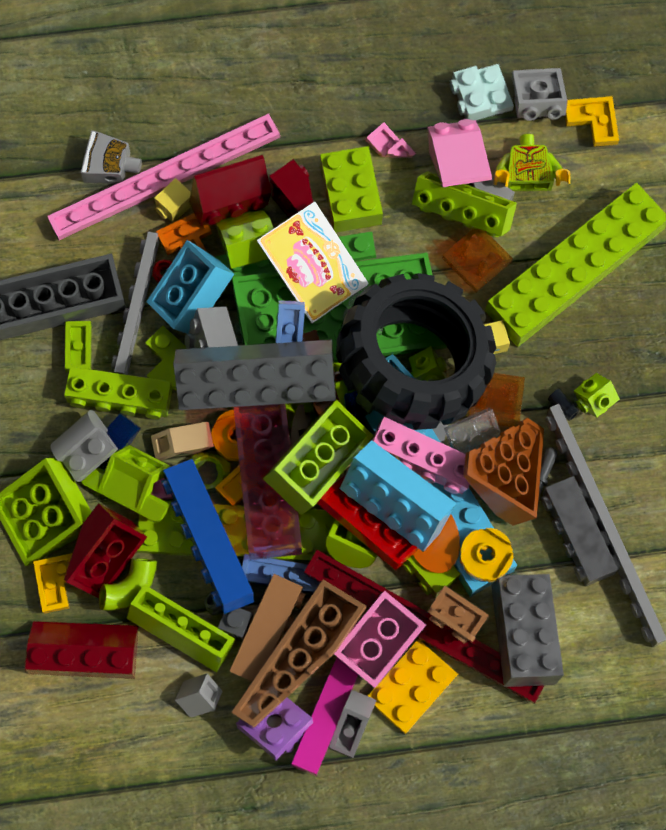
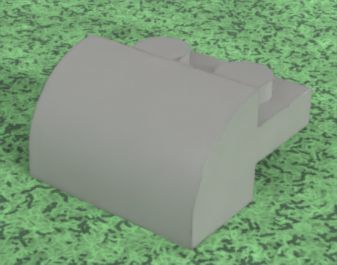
M89 410L51 443V450L57 461L63 462L77 482L84 480L118 450L106 433L108 429L93 410Z

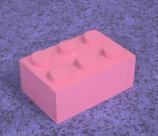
M384 591L334 654L375 688L426 624Z

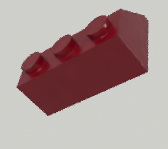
M263 155L193 177L189 203L200 226L214 225L222 219L239 217L244 212L261 210L268 205L271 188Z

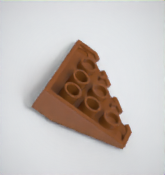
M529 418L521 420L516 427L512 426L502 431L499 437L490 438L480 444V448L477 450L474 448L465 454L464 478L494 514L512 526L537 518L544 428Z

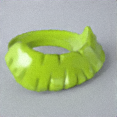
M198 453L190 458L193 459L197 470L207 461L216 464L217 479L212 484H204L206 490L214 489L223 478L230 474V463L221 456L219 457L212 453Z

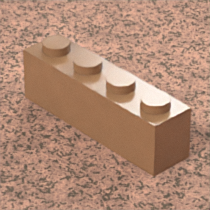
M273 574L230 672L252 682L280 643L279 640L283 632H287L293 624L295 618L290 616L294 607L299 609L306 595L302 593V586Z

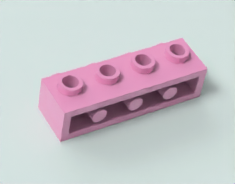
M383 417L372 441L415 473L421 475L427 482L439 483L444 486L446 491L453 494H463L468 489L470 484L463 476L464 453Z

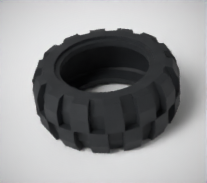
M421 273L414 274L411 279H406L404 274L382 279L379 285L368 286L356 297L353 306L348 309L336 342V358L339 363H342L339 372L347 390L355 389L358 393L355 399L356 402L369 414L375 410L401 425H404V423L413 424V430L435 429L440 421L443 425H449L464 417L468 410L477 404L493 377L496 366V358L493 353L497 349L491 325L484 326L483 322L486 319V315L475 299L471 302L467 301L462 296L464 290L450 281L443 285L434 282L435 276ZM397 323H409L428 329L437 335L449 349L454 361L455 374L437 381H422L404 375L395 369L382 354L376 332L385 326Z

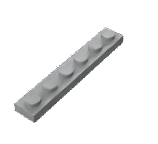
M148 232L146 240L142 239L141 263L137 262L135 266L134 277H137L135 286L131 285L128 296L131 304L130 308H126L124 311L123 323L126 324L124 332H119L117 346L120 349L118 356L114 355L111 370H114V373L128 375L152 276V269L160 243L158 233Z

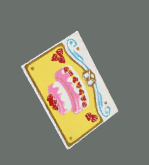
M313 202L257 240L295 299L299 302H305V314L311 323L369 284L316 202Z

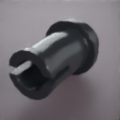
M560 389L555 390L548 397V401L554 406L560 405L568 421L572 420L580 412L577 408L578 405L576 403L573 404Z

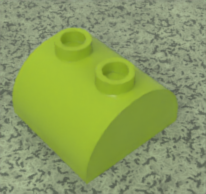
M335 520L326 539V548L330 555L343 565L352 568L371 566L375 562L377 554Z

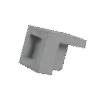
M206 673L184 681L175 701L189 717H195L215 710L223 691Z

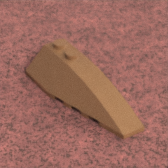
M322 580L232 713L253 728L257 726L337 652L367 608L366 605L327 581Z

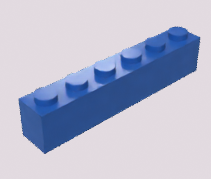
M193 459L164 469L165 480L161 481L166 495L171 494L174 502H171L173 512L176 517L181 516L184 523L181 524L182 532L185 538H190L194 545L191 547L193 557L196 562L201 561L203 569H201V574L205 583H210L214 590L211 592V596L215 606H221L223 613L226 614L253 603L251 586Z

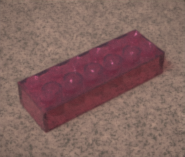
M286 404L233 407L250 560L302 555L298 512L263 479L290 449Z

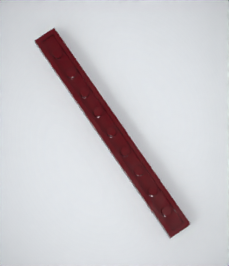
M316 550L304 571L305 575L319 583L322 580L327 581L366 605L367 610L386 591L426 624L416 638L504 687L499 652L476 639L473 642L467 640L466 643H463L451 635L453 632L452 628L446 624L441 628L430 621L431 614ZM545 685L504 688L535 704Z

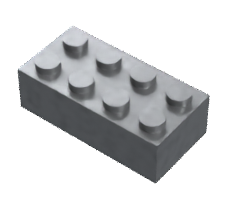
M550 574L504 575L496 579L491 587L504 687L556 685L564 674Z

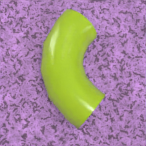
M131 558L129 573L124 580L117 584H102L99 592L100 609L110 611L129 607L144 584L151 587L157 568V560Z

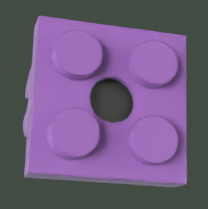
M286 698L254 728L241 719L236 724L239 730L277 760L285 751L291 753L295 743L300 744L303 732L313 723V719L290 699Z

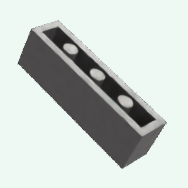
M574 476L546 487L542 493L543 497H541L543 506L546 511H551L554 518L552 520L553 527L558 535L561 534L565 541L563 548L568 558H573L576 565L574 571L580 582L583 581L585 586H589L614 575L618 570Z

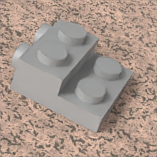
M561 68L513 71L512 80L515 91L514 102L517 118L532 121L537 117L548 116L550 119H558L566 115L567 96Z

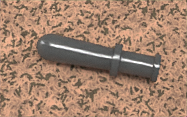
M548 448L544 453L541 462L539 496L543 487L548 484L546 479L557 458L555 448Z

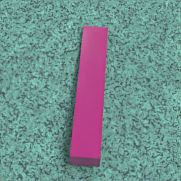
M338 657L334 662L312 714L313 723L306 729L292 761L293 767L314 776L318 774L344 706L359 675Z

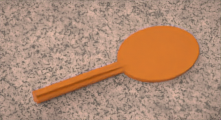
M450 514L441 533L423 552L418 549L413 554L418 563L431 572H447L455 565L458 559L460 536L452 514Z

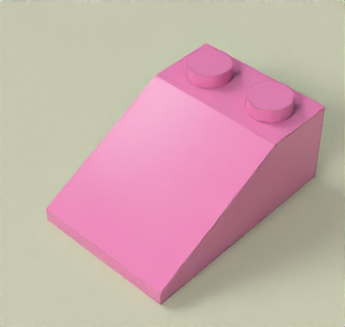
M463 119L457 123H437L434 126L428 127L429 154L442 187L492 180L481 131L476 120Z

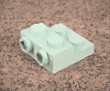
M499 64L482 69H477V66L453 72L450 87L452 93L457 94L459 112L466 119L479 120L513 110L514 105Z

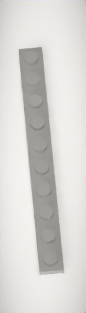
M559 404L552 406L547 412V417H545L547 426L550 431L554 430L557 437V448L561 454H565L568 461L566 463L567 470L571 477L575 476L581 493L617 566L621 580H619L621 589L624 594L629 595L632 601L630 607L635 618H639L643 625L641 631L647 643L650 642L652 647L658 646L666 641L663 629Z

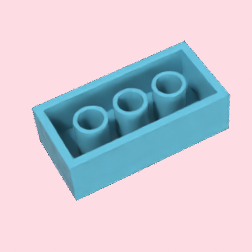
M372 440L354 457L340 487V490L346 493L348 497L354 499L366 508L368 512L374 514L423 552L441 533L456 505L453 500Z

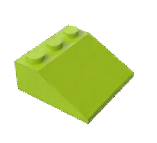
M56 458L43 459L0 492V520L25 566L31 565L33 561L40 560L76 540L83 523L92 512L71 473L63 462L57 461Z

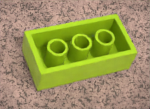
M335 400L322 411L263 479L302 515L314 507L374 435L344 406Z

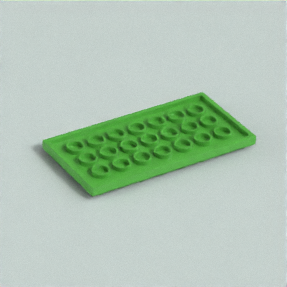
M428 253L356 261V265L369 284L313 323L304 313L303 333L317 330L319 340H332L334 363H339L336 358L337 337L341 331V325L348 309L353 306L356 297L368 286L379 285L382 279L404 274L406 279H411L416 273L432 275ZM278 272L232 277L231 282L243 345L275 343L278 300H297ZM391 324L376 332L378 345L384 356L421 352L430 346L433 350L447 347L433 332L414 324Z

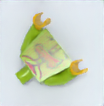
M523 134L520 136V145L512 146L510 153L504 154L497 165L493 185H497V182H503L505 187L513 191H551L554 178L556 186H560V181H566L570 184V171L562 168L553 154L548 152L545 145H535L534 135Z

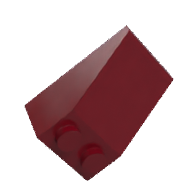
M294 159L269 175L270 196L288 218H291L313 203L308 178L309 173L302 164L298 165Z
M98 503L82 525L64 577L65 582L99 598L102 584H113L147 539V536L131 520Z

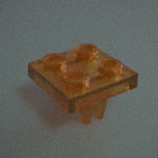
M478 228L472 229L442 256V259L476 293L513 260L491 236L486 234V231Z
M494 373L477 404L469 409L468 421L506 427L518 426L525 377Z

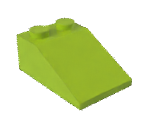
M263 209L243 213L235 218L222 219L215 224L231 269L269 259L257 241L274 229L269 216Z

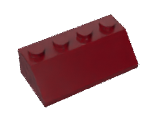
M33 621L27 642L25 670L29 674L135 679L139 626Z

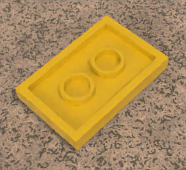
M418 639L371 691L368 697L375 699L374 707L406 734L458 676V673Z

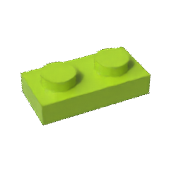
M66 321L65 371L69 372L70 366L91 369V321Z

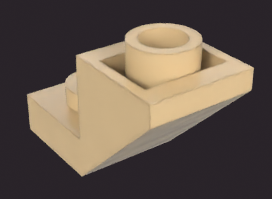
M209 422L169 428L151 436L155 458L160 461L181 453L196 454L214 447Z

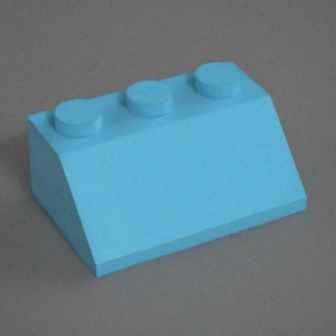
M187 240L148 298L147 303L173 329L188 334L190 321L194 318L197 308L213 307L234 276V273L220 260Z

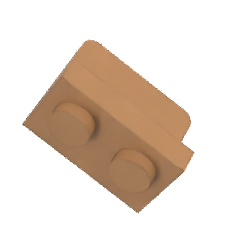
M446 586L443 587L427 611L431 614L430 621L441 628L446 624L453 629L451 635L463 643H466L467 640L474 641L476 634L489 616Z

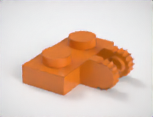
M194 213L156 231L167 255L181 250L187 240L206 251L201 239L212 234L208 224L200 226Z

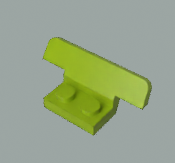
M131 445L112 454L106 470L97 467L81 481L83 485L155 522L163 520L171 504L151 494L154 483L164 478L163 470L169 468L170 465Z

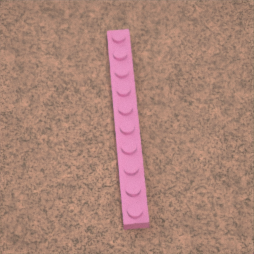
M267 114L47 216L58 240H61L158 195L175 178L180 183H184L195 175L212 170L280 138V133L270 115Z

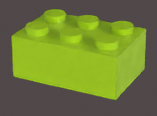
M369 146L320 154V169L332 228L335 233L382 225L383 211Z

